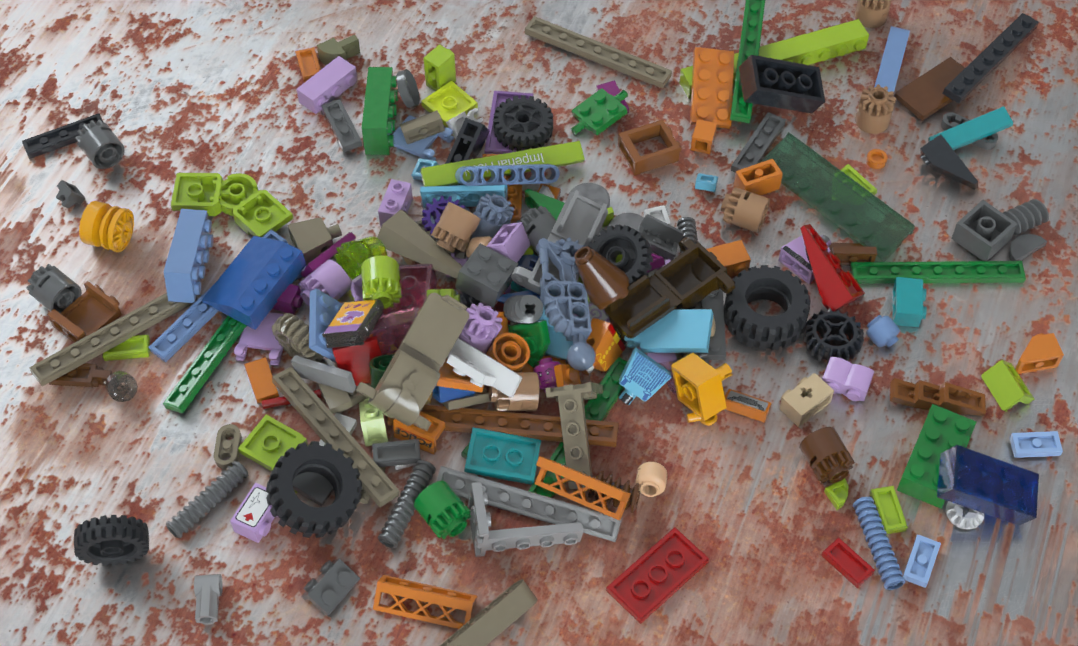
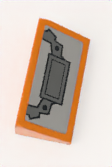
M728 389L724 396L727 407L725 410L765 423L772 405L771 402L732 389Z

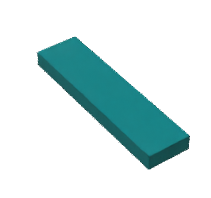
M1003 106L928 138V141L930 142L941 134L952 149L956 150L1013 126V121Z

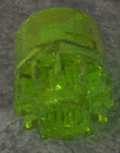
M369 236L342 243L341 247L336 248L339 254L334 255L336 262L344 269L349 278L355 279L361 274V266L365 260L374 256H387V251L380 239Z

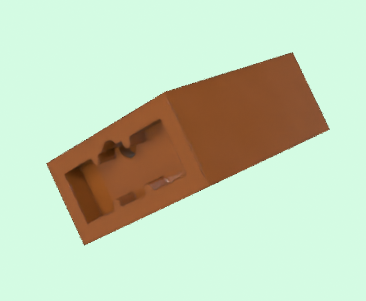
M663 119L618 133V149L634 176L679 161L681 145L678 140H675L671 128L665 124ZM661 136L667 148L640 156L634 144Z

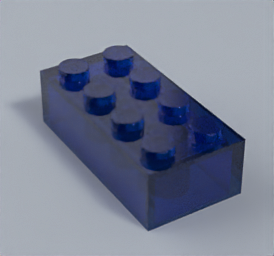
M955 445L940 455L937 497L1016 525H1022L1037 518L1039 474Z

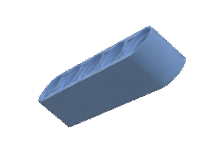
M891 26L875 87L877 84L883 88L887 86L888 92H894L910 30Z
M555 165L462 166L457 169L455 178L458 183L467 186L546 184L556 182L560 172ZM547 168L551 170L549 179H546L544 176ZM507 169L511 171V178L509 180L504 178V172ZM526 169H530L532 173L528 180L524 177ZM466 170L471 173V178L467 182L462 177ZM486 170L491 172V178L488 181H485L483 178Z

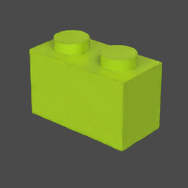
M439 44L423 58L426 86L434 91H437L450 81L456 82L454 53Z

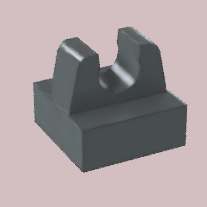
M63 180L58 183L59 192L56 195V199L63 202L62 206L70 208L75 203L81 205L86 199L75 185Z

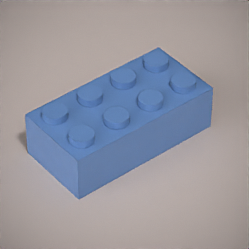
M181 209L164 268L168 301L195 303L196 296L201 293L200 280L205 277L204 265L209 262L210 255L208 249L213 246V235H210L212 222L208 220V214L205 210Z

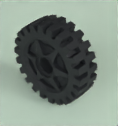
M521 95V99H518V96H513V100L508 98L505 103L502 101L494 112V135L499 143L502 142V146L505 148L509 146V150L512 151L514 148H517L518 152L522 151V149L529 150L530 148H538V146L543 147L552 137L553 113L551 108L547 107L545 102L542 103L539 98L534 101V96H529V99H526V95Z
M619 224L615 225V227L608 226L607 230H600L599 236L595 234L593 237L594 242H590L588 247L594 249L625 272L629 278V286L644 275L648 276L647 271H651L652 268L650 262H653V257L651 256L653 252L649 242L640 232L629 226ZM623 254L622 260L616 263L617 256Z
M104 515L100 516V519L94 517L91 518V521L86 520L83 524H79L74 530L75 556L80 561L84 560L85 563L92 562V565H98L99 563H102V566H107L112 563V566L118 565V563L127 564L128 561H136V558L141 559L149 551L148 526L145 522L143 523V520H136V517L131 516L127 518V515H121L120 517L111 515L110 518Z

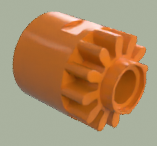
M503 333L494 340L486 355L510 370L520 372L529 360L530 349L527 342L521 336L514 333Z

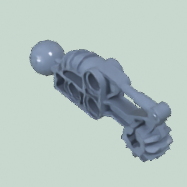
M570 237L566 241L561 239L555 243L542 238L539 240L536 250L539 252L540 264L542 266L540 300L545 309V316L549 318V325L554 326L556 333L561 332L566 337V341H573V345L567 352L569 365L575 370L584 371L593 366L596 353L594 348L586 343L587 338L592 332L588 296L584 285L576 280V275L579 274L574 256L580 248L586 245L580 246L579 239L573 242ZM549 258L559 271L560 281L549 273Z

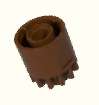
M834 427L818 429L805 437L800 443V450L821 483L826 481L828 483L839 482L846 478L849 470L853 468L855 462Z

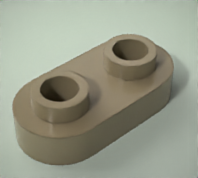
M233 424L224 425L217 432L214 460L221 469H227L228 466L232 467V463L234 461L238 462L239 459L238 448L241 445L242 436L239 428Z

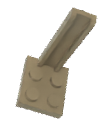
M587 382L585 384L545 388L546 397L554 398L556 402H559L566 466L593 477L583 399H596L597 394H603L602 384ZM568 481L569 489L578 488L576 482Z

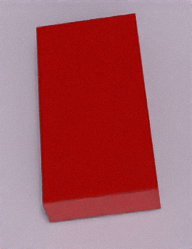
M839 537L821 554L826 561L856 588H859L874 574L875 569Z

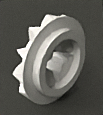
M963 493L958 496L953 495L946 505L948 519L959 528H976L984 519L985 509L981 506V500L977 501L973 498V495L967 496ZM968 505L969 512L967 513V515L965 514V516L962 517V508Z

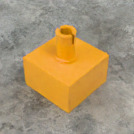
M691 353L671 365L678 400L705 421L727 408L722 381L733 375L727 363H723L714 369L695 353Z

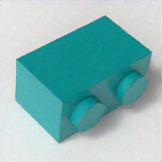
M896 277L892 289V320L896 325L919 328L921 320L926 318L927 307L923 306V302L926 300L927 290L923 288L922 279Z

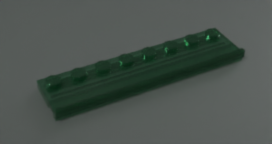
M790 132L759 162L774 159L783 173L781 183L864 247H876L877 257L884 262L915 229L914 224Z

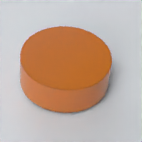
M873 149L868 152L866 163L870 168L882 169L887 163L888 156L880 149Z

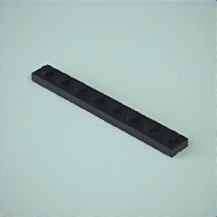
M1022 13L944 88L942 94L960 104L1037 28L1039 21Z

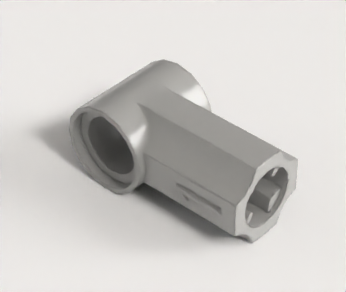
M221 574L196 575L194 578V593L196 597L195 620L197 623L209 625L218 621L219 596H222L223 590Z

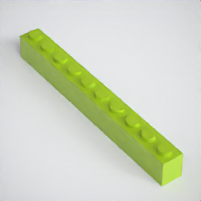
M857 19L761 46L759 56L810 65L866 49L869 34L860 20ZM738 53L734 54L733 87L735 84ZM693 66L682 68L680 71L679 83L688 99H691Z

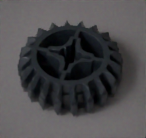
M829 308L826 313L821 309L818 314L814 313L811 319L807 321L803 331V341L806 344L807 350L812 351V357L819 356V362L825 359L828 363L830 357H837L849 361V358L853 360L856 354L861 351L864 342L863 329H860L861 322H855V316L848 317V311L842 314L839 309L833 312ZM817 331L821 334L820 336L823 339L819 338V336L817 335Z

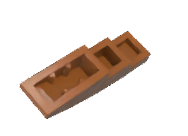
M897 378L890 382L891 402L930 410L932 404L963 415L983 416L986 414L985 394L947 382H944L941 386L922 380L913 384Z

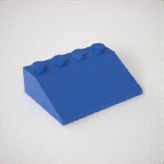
M253 236L202 298V302L256 330L278 302L277 299L305 268L306 262L303 252L283 241Z

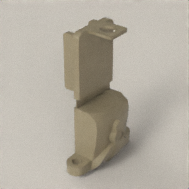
M430 293L377 387L374 389L360 382L356 391L369 398L368 403L381 410L382 414L389 418H395L407 426L413 424L422 430L428 431L432 423L420 416L419 413L440 378L439 370L441 366H443L469 319V313L466 311L467 307L448 295L441 296L437 293Z

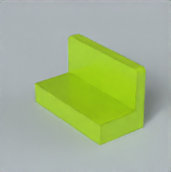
M1000 360L981 375L1003 411L1009 410L1019 402L1028 405L1035 400L1012 363Z

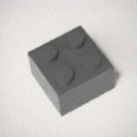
M982 200L957 222L951 239L982 261H988L1012 239L1018 223Z
M480 243L460 269L455 288L494 308L502 294L505 293L513 282L511 275L514 269L518 267V263Z

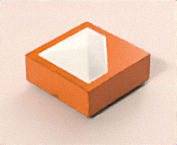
M541 184L537 192L558 200L561 189Z

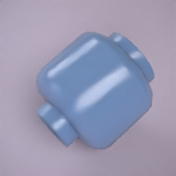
M878 315L867 325L868 330L866 334L877 347L881 348L886 345L890 348L899 340L896 336L899 334L900 329L889 316L882 317Z

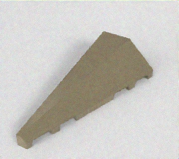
M399 210L382 224L375 241L377 246L456 279L460 269L463 267L443 247L436 245L437 241L402 210Z

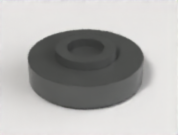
M407 69L398 71L396 75L397 86L404 104L408 108L418 106L420 101L419 91L412 73Z

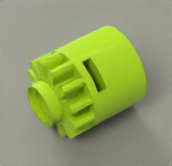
M374 256L365 260L361 266L363 300H376L372 306L373 309L379 308L384 310L388 307H394V303H399V298L402 297L398 262L389 256Z

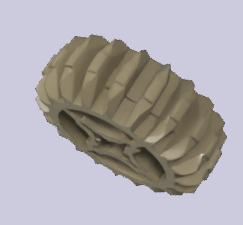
M285 313L275 321L272 326L273 335L289 356L293 358L296 355L316 362L323 360L324 356L309 348V325L305 324L303 320L291 313Z

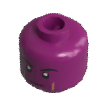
M552 358L542 359L533 370L538 375L539 389L544 390L545 393V388L557 387L554 366L560 365V362L552 361Z

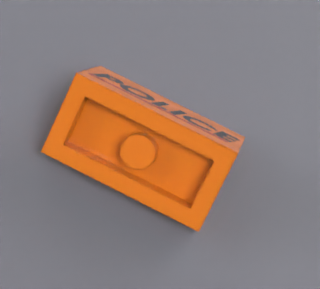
M420 411L419 415L432 423L428 431H425L413 424L407 426L396 419L393 420L395 438L399 440L419 439L420 449L433 455L436 453V441L445 429L444 421Z

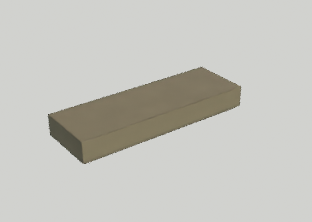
M325 359L320 362L326 365L336 367L334 362L330 359ZM318 383L332 414L353 406L346 391Z

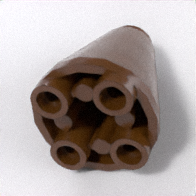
M588 246L580 248L575 253V263L590 302L597 306L598 309L603 310L609 304L628 295L629 278L625 272Z

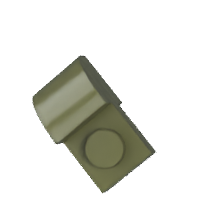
M352 35L339 42L335 38H331L318 44L319 60L324 65H328L338 56L346 60L359 54V39L356 35Z

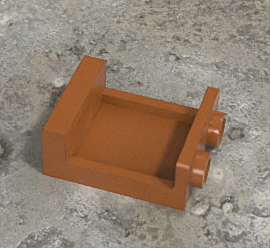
M88 281L84 283L86 292L63 312L59 313L53 309L47 314L52 326L74 343L114 322L122 315L118 300L112 295L107 296L97 284L92 285Z

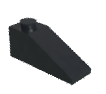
M465 118L445 164L475 159L482 150L490 130L484 124Z
M941 134L920 148L921 156L919 157L926 167L929 165L932 170L974 190L978 188L977 179Z

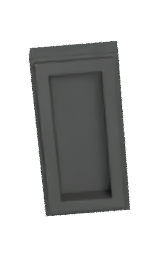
M419 439L372 444L373 460L379 467L415 464L418 460H421Z

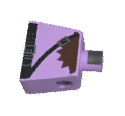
M822 235L821 238L829 247L831 245L830 239L826 235ZM803 236L781 247L778 261L806 283L810 284L815 277Z

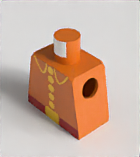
M594 317L591 320L592 332L587 338L586 343L594 348L596 357L592 367L581 371L585 375H590L593 369L603 372L607 371L626 348L611 323Z

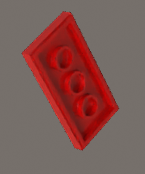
M674 527L606 587V591L641 624L708 564L709 558Z

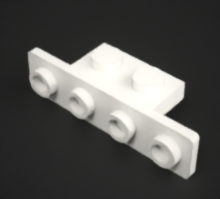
M460 338L457 339L447 357L446 363L454 367L453 371L464 377L466 375L471 378L470 382L479 387H483V385L492 386L509 397L514 396L522 380V376Z

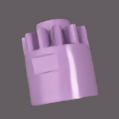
M328 259L299 283L301 287L300 295L309 307L310 291L316 288L338 300L351 290V280L338 263Z
M479 303L477 307L475 304H472L466 310L469 313V319L458 338L486 354L502 328V319L497 318L498 312L491 309V306H483L482 303Z

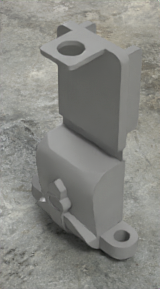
M578 190L571 192L547 240L555 243L561 239L566 241L570 237L573 242L579 239L580 246H588L590 242H594L593 237L595 234L598 236L608 214L607 204L603 203V205H600L579 195L580 191ZM538 258L533 271L523 267H516L511 275L512 280L541 296L540 279L542 277V266L540 258ZM549 258V273L560 281L559 271Z

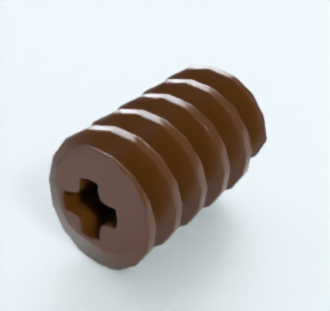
M604 471L595 476V479L631 493L624 510L626 511L631 505V513L635 512L641 494L639 483L630 488V480L621 485V477H618L613 482L612 474H609L604 479ZM590 489L588 498H591L595 493V500H598L597 491ZM615 498L605 501L606 504H609L613 499V506L616 508L620 504V501Z

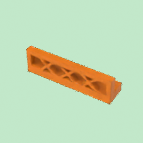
M539 456L536 465L541 467L535 481L536 485L612 518L621 520L631 493L558 462ZM547 470L555 473L557 482L550 485L543 482ZM569 480L576 482L578 490L571 494L567 493L563 484ZM589 489L596 490L599 499L592 503L587 501L584 493ZM615 498L620 501L616 513L608 510L606 500Z
M383 575L377 581L373 610L460 629L471 620L478 596ZM382 592L391 594L396 603L391 606L380 604ZM408 598L414 599L420 608L415 611L407 610L403 601ZM431 604H437L444 613L438 617L432 616L426 607ZM455 609L466 611L465 623L455 621L450 613Z

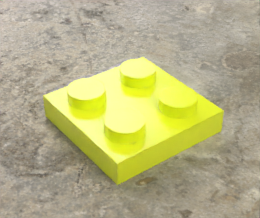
M450 81L421 100L422 107L429 113L438 111L443 125L449 128L446 124L448 120L464 111L467 115L470 110L478 108V102L453 81Z

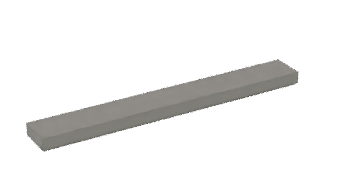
M444 466L440 468L437 481H446L460 497L469 499L471 483L481 482L482 491L487 492V505L555 525L581 523L584 529L583 533L613 542L617 540L622 518L617 520L585 507Z

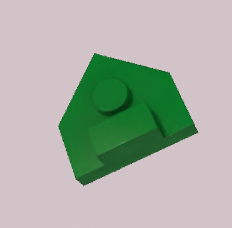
M539 320L529 324L523 323L508 326L509 333L517 334L527 342L530 349V357L527 363L533 368L538 366L539 361L542 360L551 343L547 321Z

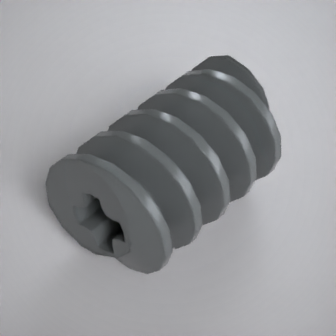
M1032 199L1003 212L1007 217L1018 223L1014 235H1019L1021 232H1026L1028 229H1032L1049 220L1047 208L1037 199Z
M534 295L511 296L505 301L503 307L505 317L510 322L529 324L538 321L544 310L541 300Z

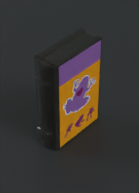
M381 300L344 302L322 334L326 339L327 348L363 345L384 313V305Z

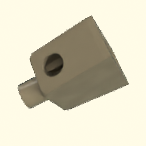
M322 218L288 225L290 238L295 248L303 252L306 266L333 245L332 239L342 236L338 224L327 228Z

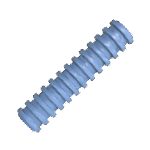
M872 497L859 498L853 503V508L858 516L863 534L866 536L865 539L869 542L868 547L871 549L870 552L873 555V560L877 562L876 568L879 569L878 573L882 576L881 581L884 583L886 590L898 589L903 586L905 579L902 577V571L899 570L900 566L897 564V558L894 557L895 553L891 550L892 546L889 543V538L886 537L887 533L883 530L884 525L881 523V518L878 517L879 513L876 510V505L873 504L874 500Z

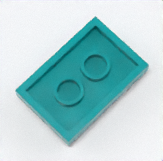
M473 427L464 472L533 485L541 440Z

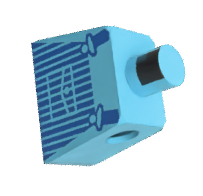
M635 347L619 378V384L625 388L619 399L627 405H630L636 396L646 402L672 377L671 372Z

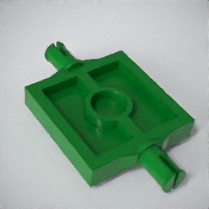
M602 88L571 110L572 116L579 121L578 124L571 128L572 133L577 135L583 129H586L598 136L628 113L627 108L620 103L628 97V93L622 90L616 96H613Z

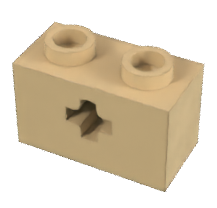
M814 373L808 378H802L793 390L788 389L781 396L780 410L794 424L800 427L831 403L834 390Z

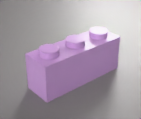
M338 56L296 89L299 103L317 114L322 110L321 105L332 102L358 81L356 67Z

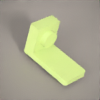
M369 398L360 402V422L365 446L388 442L383 412L368 403Z

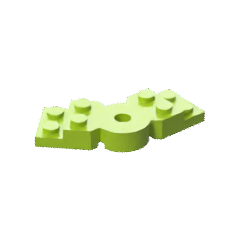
M219 173L176 174L171 201L172 211H181V209L205 210L208 216H217L223 211L227 215L234 216L235 223L245 233L257 237H263L270 230L276 232L294 219L293 214L267 190L258 191L256 181L249 175L236 173L227 176L228 179L223 180Z

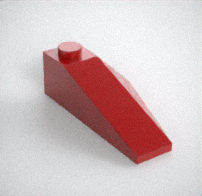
M807 224L800 227L824 307L827 310L830 308L835 312L863 296L865 292L849 270L847 272L842 270L839 263L840 259L836 255L828 253L826 242L812 225Z

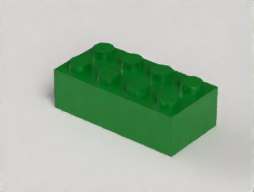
M368 67L361 127L365 155H390V147H394L392 131L395 132L396 120L393 118L397 116V104H395V101L399 99V91L395 89L397 88V79L393 75L392 67Z
M932 404L897 491L942 509L977 421Z

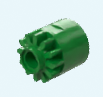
M443 480L437 481L425 488L414 502V508L438 538L442 537V539H445L448 535L450 537L457 536L466 528L468 523L466 520L471 517V511L449 484Z

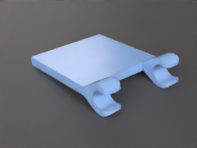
M409 115L403 121V123L415 119L416 117ZM400 126L392 134L394 135V147L422 159L432 161L436 160V157H433L435 152L428 148L439 136L448 143L454 139V136H451L453 130L447 127L445 131L408 145Z

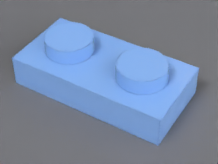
M1058 431L1011 433L1009 437L1014 458L1061 456L1063 452Z
M917 534L903 578L906 581L926 588L941 543Z

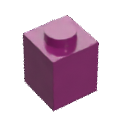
M290 284L277 299L278 302L272 309L294 315L297 308H300L303 303L300 287Z

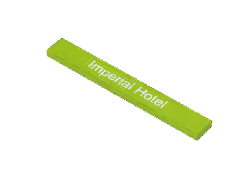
M580 141L425 167L421 168L420 172L424 187L452 186L460 184L457 182L455 174L457 169L462 166L551 164L559 167L582 163L585 161ZM507 169L504 172V176L511 175V171ZM468 170L462 176L465 182L471 178V173ZM486 170L483 174V178L485 180L490 179L491 172L489 170Z

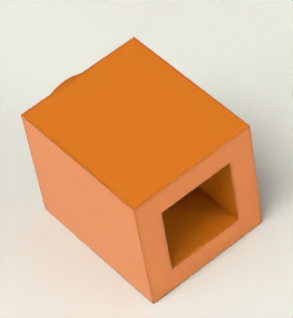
M697 119L692 135L691 151L705 154L711 153L716 136L717 123Z

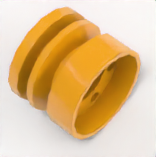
M92 201L85 208L80 220V239L87 245L102 246L106 250L122 252L129 244L133 234L134 215L127 208L112 207L104 202Z

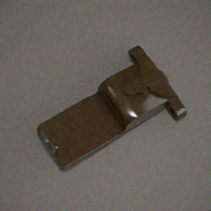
M685 237L678 243L679 248L683 252L682 254L654 272L652 276L644 275L628 286V295L609 304L604 309L605 315L610 319V323L622 342L626 344L625 336L627 338L636 337L676 309L677 305L682 309L688 310L712 291L721 289L724 293L728 294L734 290L735 284L727 275V268L717 260V257L712 252H709L699 242L695 244L688 237Z

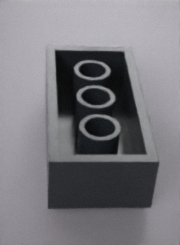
M750 55L739 66L743 98L746 103L811 114L825 103L819 67Z

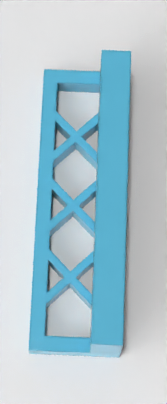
M507 185L421 187L420 194L423 207H426L427 203L432 205L433 198L440 201V196L442 195L444 200H447L449 196H452L453 202L459 199V206L477 207L482 196L485 197L486 194L490 196L496 194L503 196L507 200L508 187Z

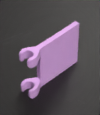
M269 312L256 330L246 326L239 343L234 349L236 360L244 361L247 348L249 347L270 350V365L279 366L283 347L275 339L272 326L284 314Z

